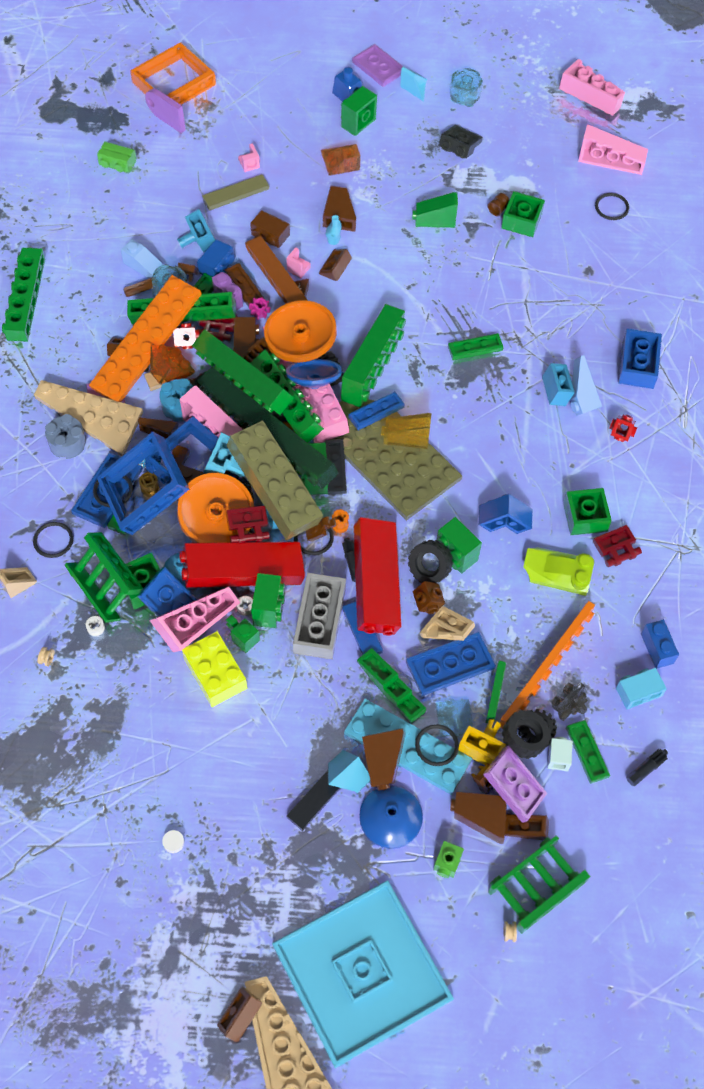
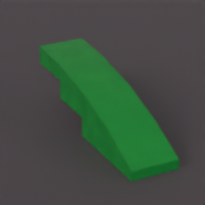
M372 648L357 659V663L411 724L426 712V707L412 694V690L399 678L398 673Z

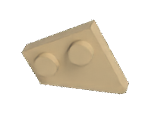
M442 606L421 630L420 635L422 638L464 641L475 627V624L466 617Z

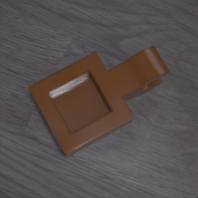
M328 516L322 517L318 525L306 530L307 541L313 542L326 536V530L336 526L335 518L329 520Z

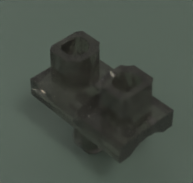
M568 682L563 689L566 697L562 699L559 696H555L551 700L552 708L558 712L559 719L565 721L571 713L576 715L577 712L581 714L587 712L585 704L588 700L584 692V684L579 683L576 686Z

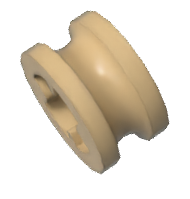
M42 647L37 659L38 664L44 663L45 666L49 667L54 658V649L48 650L47 647Z
M504 921V942H508V940L516 942V922L513 921L512 924H509L507 921Z

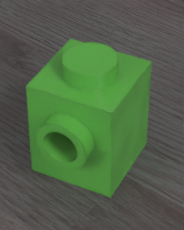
M446 841L443 842L434 866V870L437 871L439 876L454 878L464 848Z

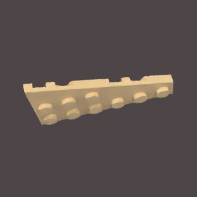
M43 380L40 381L34 393L35 399L50 409H54L61 416L70 414L81 423L84 432L103 442L109 449L112 448L121 457L125 454L138 425V419L143 414L142 408Z
M267 976L246 981V989L262 1002L252 1021L266 1089H332Z

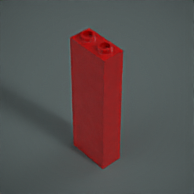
M360 517L354 525L357 630L368 634L383 633L386 636L395 635L401 628L396 522Z
M300 542L185 543L183 551H180V563L184 565L181 575L182 580H185L186 588L255 586L258 573L281 576L282 584L301 585L305 578Z

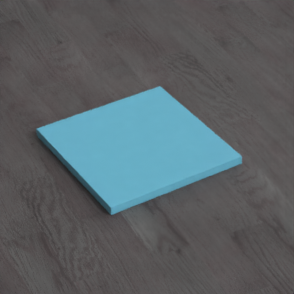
M388 880L272 943L335 1069L454 1000Z

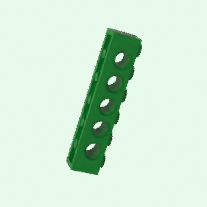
M22 247L21 253L17 256L18 267L14 270L15 280L11 283L12 294L8 297L9 307L5 310L6 321L2 324V333L5 334L7 341L28 342L45 264V257L41 248Z
M233 293L201 294L181 322L236 317V302ZM154 298L127 300V317L132 326H134Z
M265 349L250 364L294 397L282 413L297 436L308 443L324 429L320 424L322 420L315 412H312V405L303 399L305 395L299 388L295 387L296 383L286 376V368L279 364L280 358Z

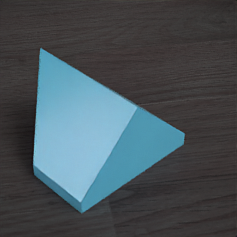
M402 67L400 87L424 102L427 79L410 69Z
M342 750L328 763V785L358 793L370 782L367 769L356 755Z

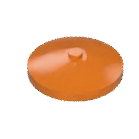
M301 300L287 303L276 309L266 321L264 336L269 350L275 356L285 361L300 363L314 360L325 354L335 342L337 327L333 314L325 306L313 301Z
M222 473L200 475L187 484L190 490L178 500L177 518L179 525L185 535L194 543H230V536L237 535V531L228 530L226 510L255 507L252 496L248 489L232 476ZM251 528L244 529V534H248Z

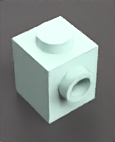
M564 737L551 739L547 769L569 770L572 763L573 741L567 740Z

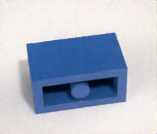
M215 240L197 261L199 274L203 275L206 273L214 277L224 272L234 262L233 247Z
M665 620L645 624L641 636L654 667L657 669L674 664L679 656V652Z

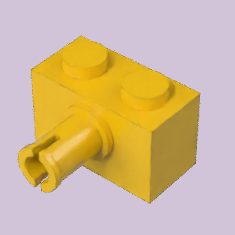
M489 719L484 732L468 726L460 741L458 751L483 765L487 763L491 765L502 749L506 747L505 743L495 739L501 724L496 721L492 728L495 720Z

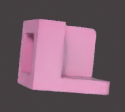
M253 143L249 144L250 153L238 157L244 172L260 168L259 155Z
M295 248L287 257V272L299 278H302L311 268V263L299 257L298 248Z

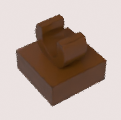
M178 263L177 270L181 272L179 279L183 281L184 276L189 275L188 281L192 282L194 279L193 275H198V268L194 265Z
M488 763L485 766L478 767L480 772L477 775L471 774L480 791L485 794L493 787L483 775L490 766Z

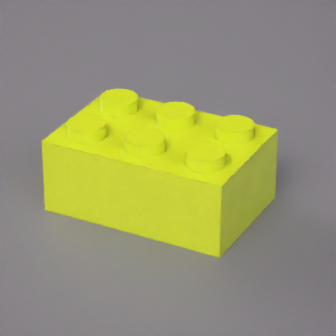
M218 631L182 650L187 666L211 707L247 689L246 678Z

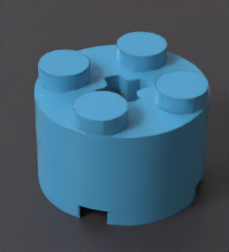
M188 379L172 380L163 383L159 396L163 414L176 422L184 421L180 398L194 387Z

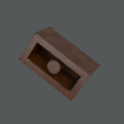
M262 210L250 223L251 235L254 237L261 235L265 242L277 248H280L290 236L289 223Z

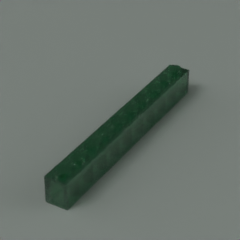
M213 367L196 381L200 386V390L207 397L209 396L217 406L220 405L228 416L232 415L233 419L240 426L245 425V429L263 421L290 464L295 466L294 469L301 476L305 474L307 480L313 486L318 485L323 489L339 474L335 465Z

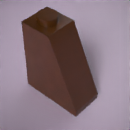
M330 186L323 213V227H328L332 222V216L337 215L341 222V230L356 232V215L347 188Z
M402 728L362 737L371 787H377L378 791L389 789V784L395 783L406 736L405 729Z
M456 792V799L451 798L450 811H454V819L493 841L504 844L507 803L503 798L497 795Z

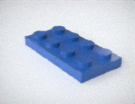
M108 453L72 508L71 512L73 515L106 528L113 516V512L110 507H105L96 501L93 495V487L97 477L120 458L119 456ZM137 465L126 474L131 480L132 485L143 470L140 465ZM121 478L115 483V486L123 500L129 492V485L125 479ZM99 484L97 495L102 501L108 503Z
M479 632L467 636L464 641L455 640L406 659V664L421 696L486 673L496 667Z

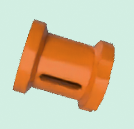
M342 509L334 511L332 518H335L336 526L332 529L336 533L346 532L349 527V514Z

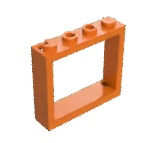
M181 42L130 70L132 83L146 94L153 87L145 79L182 59L199 76L167 94L168 97L180 105L215 86L216 80L215 73Z

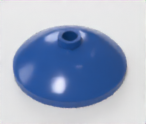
M314 359L300 363L295 362L286 369V376L292 382L311 389L324 387L336 381L342 374V368L339 364L324 359Z
M390 786L389 789L379 791L375 789L364 799L359 815L360 825L366 837L374 844L388 849L400 848L412 842L420 832L423 822L422 808L417 798L408 790L398 786ZM389 810H394V811L396 812V814H395V815H389V814H388V811H389Z

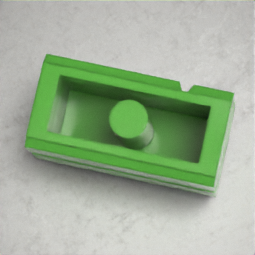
M105 141L97 153L99 165L104 168L115 169L118 172L130 173L137 160L134 149Z

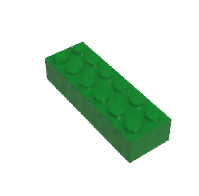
M388 304L384 305L342 377L341 401L360 408L364 401H368L370 390H374L378 376H382L385 364L388 365L390 362L391 353H395L398 341H402L405 331H403L406 323L404 310Z

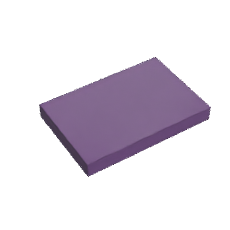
M376 44L352 58V63L382 87L401 76L403 66Z
M510 746L502 749L483 774L522 823L528 821L547 795V792Z

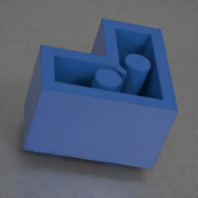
M504 494L499 498L479 505L478 525L489 532L507 527L514 533L519 534L532 529L533 509L511 494Z

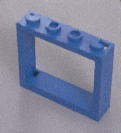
M191 417L166 438L165 441L170 451H172L192 434L213 452L219 438L195 417ZM157 449L145 459V467L150 473H154L159 477L164 485H167L172 481L168 470L158 463L162 458ZM231 472L228 474L229 476H232L236 479L240 478V476H237Z
M151 432L97 477L120 530L131 535L190 490L164 437L155 432ZM158 449L172 481L129 515L115 483Z

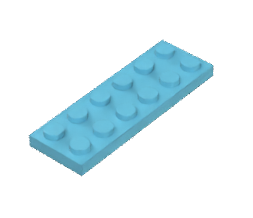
M364 699L345 729L344 734L363 745V736L405 729L406 736L399 766L452 795L470 765L472 758L458 751L454 760L447 765L432 766L425 763L418 756L415 748L416 737L421 729L373 702ZM426 732L420 739L421 753L428 760L442 762L450 758L454 752L453 747Z

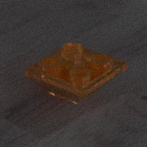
M356 144L321 150L329 176L360 170L361 156Z
M163 344L151 345L150 372L159 384L162 385L165 382L176 379H186L195 373L191 363L184 358L179 348Z

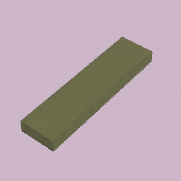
M263 174L202 195V198L210 211L269 190V184Z

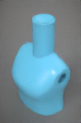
M337 215L332 216V222L326 229V237L331 245H337L341 238V222Z

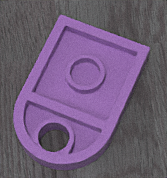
M154 88L145 94L146 103L157 118L181 134L186 130L182 105Z

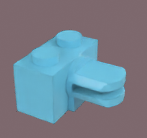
M221 432L205 467L204 474H224L225 471H229L240 477L245 476L227 448L230 436Z

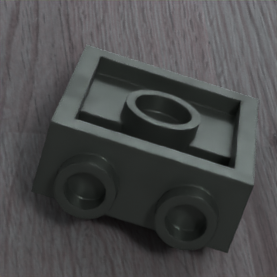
M455 124L441 134L438 146L447 152L455 153L460 158L467 159L473 154L475 147L482 143L483 137Z

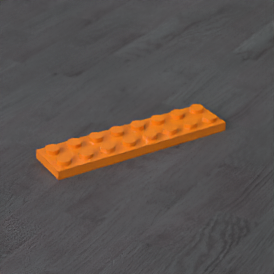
M171 275L91 381L89 387L108 399L122 402L201 296V291Z

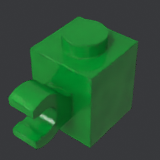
M233 615L226 619V625L231 629L232 641L244 653H247L260 641L259 630L247 619H243L240 623Z

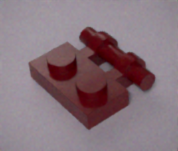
M234 318L199 321V326L204 327L205 330L221 342H224V340L231 341L232 335L226 334V331L234 332ZM197 328V330H199V335L204 331V329ZM211 328L218 329L219 332L211 331Z
M265 506L226 510L228 530L237 531V535L230 536V543L262 542V540L270 538L268 531H261V527L268 525ZM254 528V533L244 534V529Z
M627 525L593 539V544L601 557L609 554L610 559L605 560L608 568L613 565H621L623 561L633 560L637 555L642 554L640 547H632V544L636 542V538ZM624 548L625 553L618 555L617 551Z

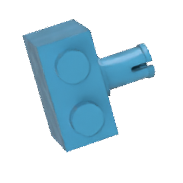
M200 209L185 216L191 230L188 234L177 238L181 248L197 242L204 253L216 239Z
M550 363L542 376L549 404L566 406L575 393L567 365Z

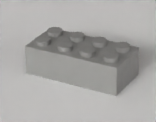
M307 573L293 641L294 654L333 660L346 591L345 578Z

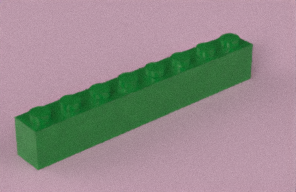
M204 329L192 344V347L197 350L195 352L196 355L210 366H214V369L223 374L229 381L232 382L234 380L233 384L238 388L242 389L244 387L242 391L250 397L254 395L252 399L260 405L265 403L263 407L271 414L275 411L281 415L294 397L207 330Z

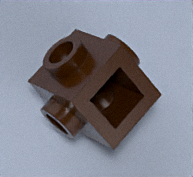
M424 581L412 591L419 612L434 614L445 604L443 593L438 583Z

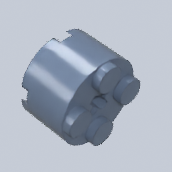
M65 414L53 419L45 426V435L49 448L56 457L60 458L61 456L71 459L83 452L86 438L82 425L76 418L70 414Z

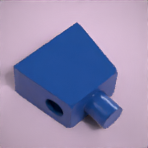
M345 68L334 78L332 93L342 102L351 96L354 91L362 87L361 80L353 74L352 68Z

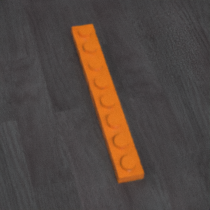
M590 601L586 603L500 720L501 728H503L513 713L519 712V710L525 711L530 703L528 699L531 695L536 696L541 688L539 684L542 680L547 681L552 673L550 669L553 665L557 667L563 658L561 654L564 650L566 652L570 650L574 643L572 641L575 636L579 637L584 630V623H589L594 617L593 609L595 604Z

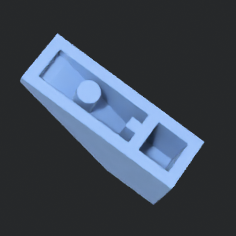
M133 239L121 249L124 264L147 278L154 277L156 283L161 287L173 275L146 247Z
M583 355L574 360L572 385L575 393L571 398V408L576 416L602 407L585 356Z

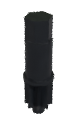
M345 538L342 543L345 553L344 557L347 560L351 579L353 582H356L353 540L350 541V538Z
M658 749L651 756L647 757L646 761L626 777L630 785L635 787L652 771L658 769L668 759V751L666 749Z

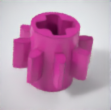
M263 297L253 298V304H249L250 315H254L257 320L262 317L266 318L267 313H270L271 310L268 307L269 301L264 300Z

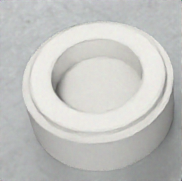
M171 830L162 839L164 849L169 853H178L184 847V838L179 831Z

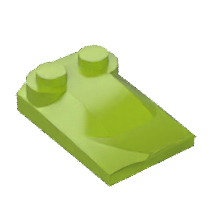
M539 547L527 548L523 567L527 571L530 578L529 582L586 596L591 581L594 559L585 553L577 556Z

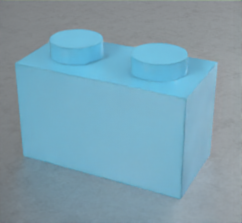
M646 668L639 671L635 676L627 675L622 677L616 690L627 710L662 697L667 688L656 668L651 670Z

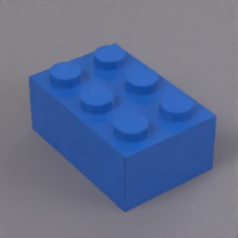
M626 329L622 342L618 384L654 389L659 374L661 333Z

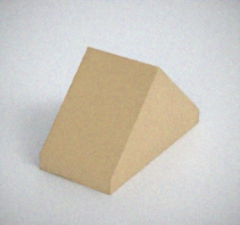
M27 567L0 569V582L10 598L37 582Z

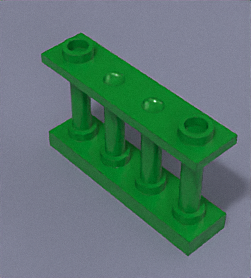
M102 532L87 533L84 537L89 545L86 553L79 562L66 563L64 566L105 623L120 621L121 618L115 611L126 595H137L143 590V587ZM96 554L99 558V563L89 575L84 567L92 556ZM106 568L110 576L99 589L95 580L103 569ZM116 582L120 587V591L110 603L105 595Z
M557 835L552 839L547 837L539 844L541 848L505 876L501 877L499 875L490 882L491 887L488 893L492 895L498 890L519 916L518 920L520 922L517 925V929L521 934L583 886L591 877L586 870L580 874L578 871L575 872L554 847L559 840ZM548 852L569 877L567 879L569 883L564 887L554 880L538 860L544 853ZM530 864L551 888L553 895L549 899L542 898L521 872ZM514 877L536 903L534 905L536 909L531 913L528 910H524L505 886Z

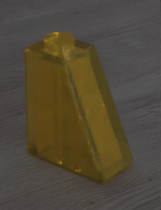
M432 413L387 418L385 426L381 427V437H384V444L428 449Z

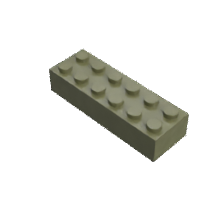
M261 421L231 435L227 448L285 540L287 541L318 525L323 517L322 512L265 423Z

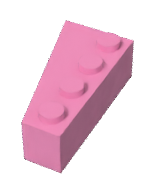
M577 59L563 73L559 89L581 101L591 104L593 107L605 111L607 114L614 115L621 108L625 92L612 82H606L601 74L596 75L592 72L590 66L585 67L582 65L583 61Z
M587 124L578 162L642 175L648 149Z
M196 385L180 398L182 416L185 422L191 417H195L218 438L221 432L231 436L243 430Z
M227 587L151 619L150 622L172 652L183 650L240 604V601L232 590Z

